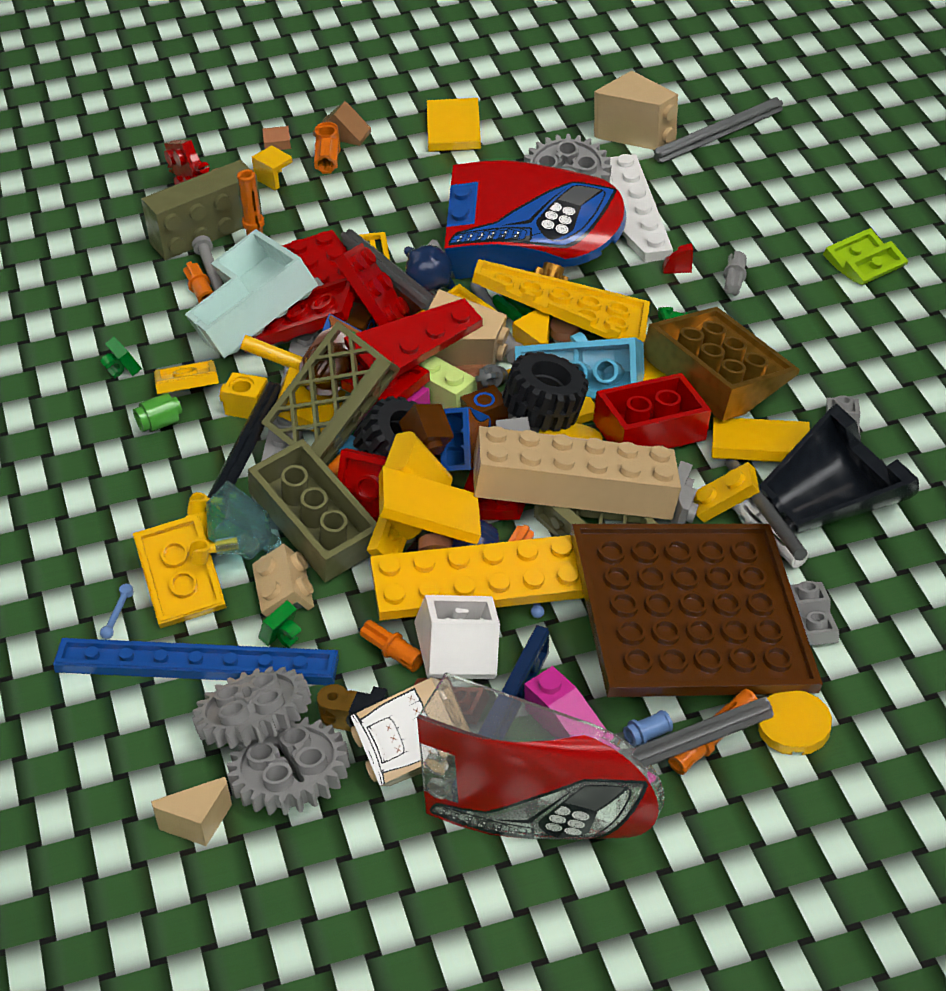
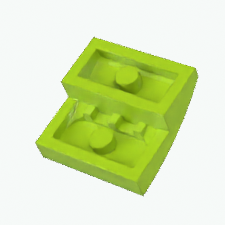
M871 228L826 247L823 256L838 271L860 285H864L897 270L909 262L892 241L884 244Z

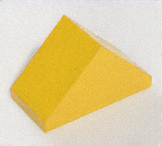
M536 309L512 322V336L516 342L522 343L523 346L549 344V314Z

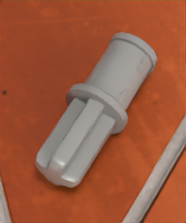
M734 251V258L732 253L728 256V266L725 267L723 273L726 280L724 291L726 294L732 293L734 296L740 293L742 282L746 279L747 275L745 269L747 258L740 251Z

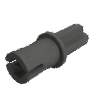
M495 364L484 366L479 369V375L475 376L476 382H481L484 387L493 384L499 387L508 379L506 369Z

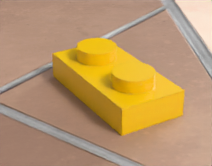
M746 462L698 489L694 498V503L699 504L696 516L705 523L759 493L756 469L749 462Z

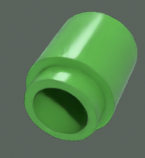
M164 393L141 402L139 407L133 409L134 418L142 432L147 430L153 432L179 421V414L182 413L177 397H171L169 393Z

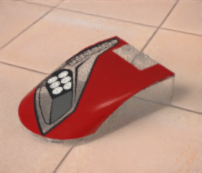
M449 673L444 674L417 717L426 814L457 826L488 835L525 839L581 840L630 838L641 835L651 829L663 808L665 800L663 785L652 765L645 767L633 755L636 748L611 731L590 722Z

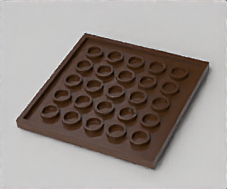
M572 524L570 530L571 541L607 697L738 695L744 689H749L754 694H774L797 690L808 693L820 692L823 683L772 528L769 524Z

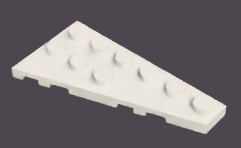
M622 154L610 157V165H612L610 183L620 192L626 209V225L622 235L627 239V245L644 262L664 260L673 253V248L637 155Z

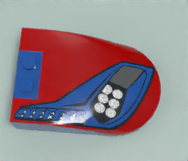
M496 160L455 164L452 169L444 249L452 262V271L455 279L472 278L478 259L525 271H535L537 266L542 268L544 262L554 263L561 267L576 266L601 256V250L611 242L615 244L618 241L626 225V209L623 198L616 187L599 177L518 161Z

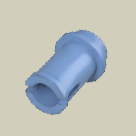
M660 710L656 714L642 720H630L628 725L623 728L624 738L628 745L634 748L661 735L671 733L673 731V723L669 714L666 711Z

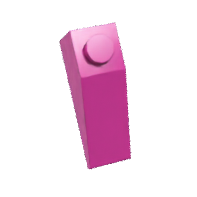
M551 666L524 684L525 712L554 740L586 735L622 753L577 687L554 666Z

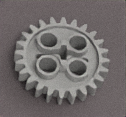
M557 134L554 141L546 137L545 144L536 142V149L529 148V155H524V162L583 173L599 177L610 183L611 158L606 157V149L600 150L599 143L591 145V138L583 142L581 141V135L571 139L570 134H567L565 139H561Z
M271 666L265 672L260 673L259 668H256L251 675L242 672L239 679L235 680L229 677L227 678L228 684H216L215 692H206L204 694L205 700L197 701L198 708L192 711L194 715L192 720L200 740L205 739L207 745L216 743L217 748H220L228 743L230 749H232L239 742H243L244 746L247 747L254 739L262 743L266 735L278 736L277 730L280 728L290 729V721H300V713L308 712L307 705L312 702L310 698L311 693L303 674H297L295 669L287 672L285 667H281L274 672L273 666Z
M305 717L300 724L290 721L291 728H280L277 730L278 736L276 737L271 735L264 736L262 743L254 739L245 747L243 742H239L237 744L239 751L231 752L232 762L227 763L229 772L227 776L235 798H241L244 807L252 804L254 812H258L266 806L268 815H272L277 808H281L283 815H287L290 807L294 806L299 812H303L305 803L309 802L312 806L316 807L318 806L317 798L319 796L327 799L331 798L329 788L340 789L339 779L347 778L346 768L350 767L346 741H343L341 732L335 733L333 725L323 728L322 720L320 719L310 725L308 717ZM279 749L284 754V757H280ZM293 773H297L298 781L293 776Z

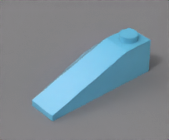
M636 337L515 346V360L518 356L525 355V353L544 352L565 358L570 363L578 366L579 370L586 375L585 379L589 382L586 396L596 399V392L599 390L641 382L645 374L644 342Z

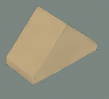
M225 777L151 801L159 830L207 846L232 806Z

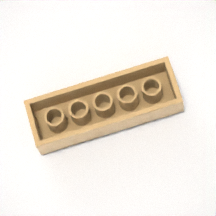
M479 426L473 456L474 497L673 520L681 490L674 449H668L663 446L635 445L631 442L602 441L598 438H575L565 434H542L532 430L517 431L498 426Z

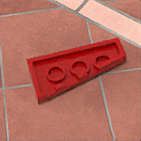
M463 298L355 334L400 368L393 378L395 379L482 327L483 319L468 301ZM346 336L344 337V344L350 350L349 338ZM355 343L356 349L362 348L357 343ZM370 353L356 355L357 360L365 370H368L376 360Z

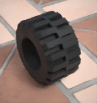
M544 352L525 353V355L518 356L512 364L502 395L503 404L508 408L507 411L511 415L516 416V418L528 417L529 426L532 428L536 427L544 431L568 429L577 421L589 389V382L585 379L586 375L584 372L580 371L578 366L570 363L565 358Z
M389 396L385 400L383 398L379 400L355 429L353 446L358 449L357 451L388 457L396 434L403 433L399 423L400 420L417 403L412 400L408 402L406 398L400 396L397 399L394 396Z

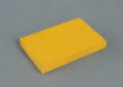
M478 98L427 100L428 151L481 149Z
M713 417L712 458L781 462L810 431V422L731 418L722 421L717 417Z
M385 466L382 467L379 473V517L477 545L481 537L478 498L474 497L473 492Z
M198 513L133 533L160 629L227 608L211 553L208 555L206 564L198 566L191 563L192 555H189L191 542L196 538L207 540Z

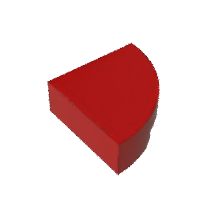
M692 243L679 246L677 251L664 259L662 266L663 274L692 273Z

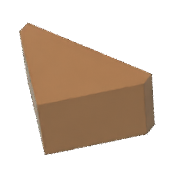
M346 101L321 121V123H335L338 126L340 142L361 146L371 133V127Z

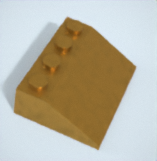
M717 306L649 324L644 342V358L666 376L683 373L709 406L713 415L722 421L746 414L797 376L800 370Z

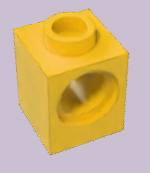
M232 372L226 384L224 383L221 386L219 395L220 401L223 402L225 415L248 419L263 388L268 382L267 378Z

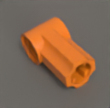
M322 122L315 127L314 167L321 171L322 174H331L334 169L338 168V155L341 151L338 126L333 122Z

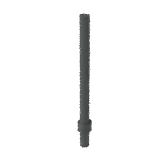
M726 459L725 461L729 471L741 466L738 460ZM759 489L760 492L750 497V499L796 560H803L807 556V550Z

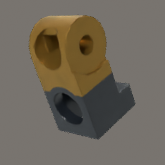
M330 684L320 689L317 693V703L322 722L326 726L333 725V728L350 732L351 727L354 726L351 715L389 698L386 688L373 686L371 693L368 694L352 690L348 691L341 685Z

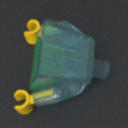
M228 480L215 494H212L211 498H208L201 492H195L190 496L187 514L192 515L207 510L208 539L214 542L209 543L203 538H196L191 542L189 555H192L191 563L193 565L200 566L206 564L210 553H216L217 556L236 553L249 560L253 559L261 550L268 554L281 545V538L271 532L270 515L267 510Z

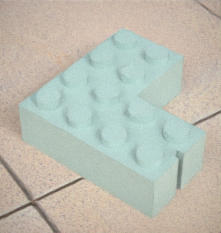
M255 229L211 263L224 284L189 310L185 316L202 340L225 358L240 350L245 335L255 337L261 334L265 326L274 319L284 316L288 312V308L296 302L306 299L318 284L301 257Z

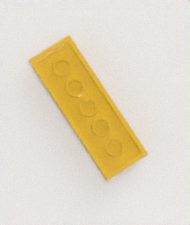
M570 535L370 556L379 621L416 617L425 595L492 596L495 608L584 598Z

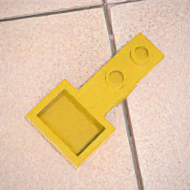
M408 431L396 434L385 462V467L451 486L452 475L413 432ZM379 517L366 551L371 556L402 553L406 541L416 537L422 529Z

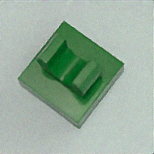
M115 336L105 343L112 353L104 355L100 362L114 378L119 377L123 373L124 368L132 376L142 369Z
M286 600L263 620L258 638L267 646L278 638L285 647L290 648L299 640L297 635L302 631L293 622L297 609Z

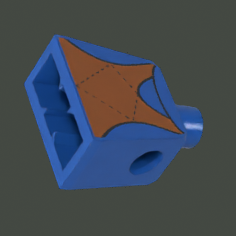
M471 407L444 409L454 438L441 453V464L448 471L473 470V456L479 426L491 427L490 417Z

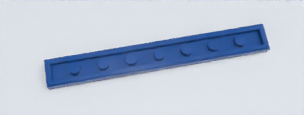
M62 638L53 666L55 673L226 681L229 677L235 680L239 679L242 672L251 675L256 668H259L261 673L273 666L274 672L281 667H285L287 672L295 669L297 674H303L307 684L330 685L335 682L339 655L338 650Z

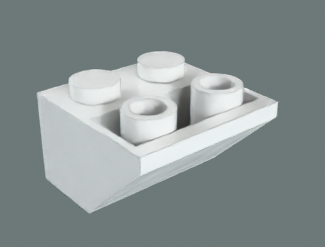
M425 595L414 624L427 678L495 679L498 666L500 623L493 597Z

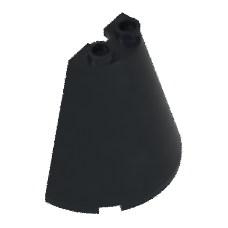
M835 404L759 485V488L795 535L908 500L918 493L919 480L898 459L886 466L861 442L856 420L838 404Z

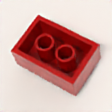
M683 373L597 391L593 422L609 442H631L635 445L663 446L669 449L706 440L711 409Z

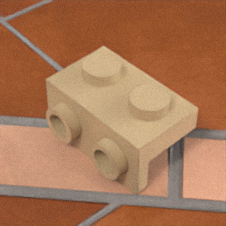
M283 543L252 564L260 609L263 615L268 617L286 600L292 605L298 602L307 610L314 607L312 598L314 590L308 580L306 571L308 563L300 552H294Z

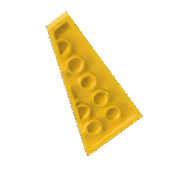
M481 259L477 261L472 282L483 288L492 290L603 338L636 337L645 342L650 301Z

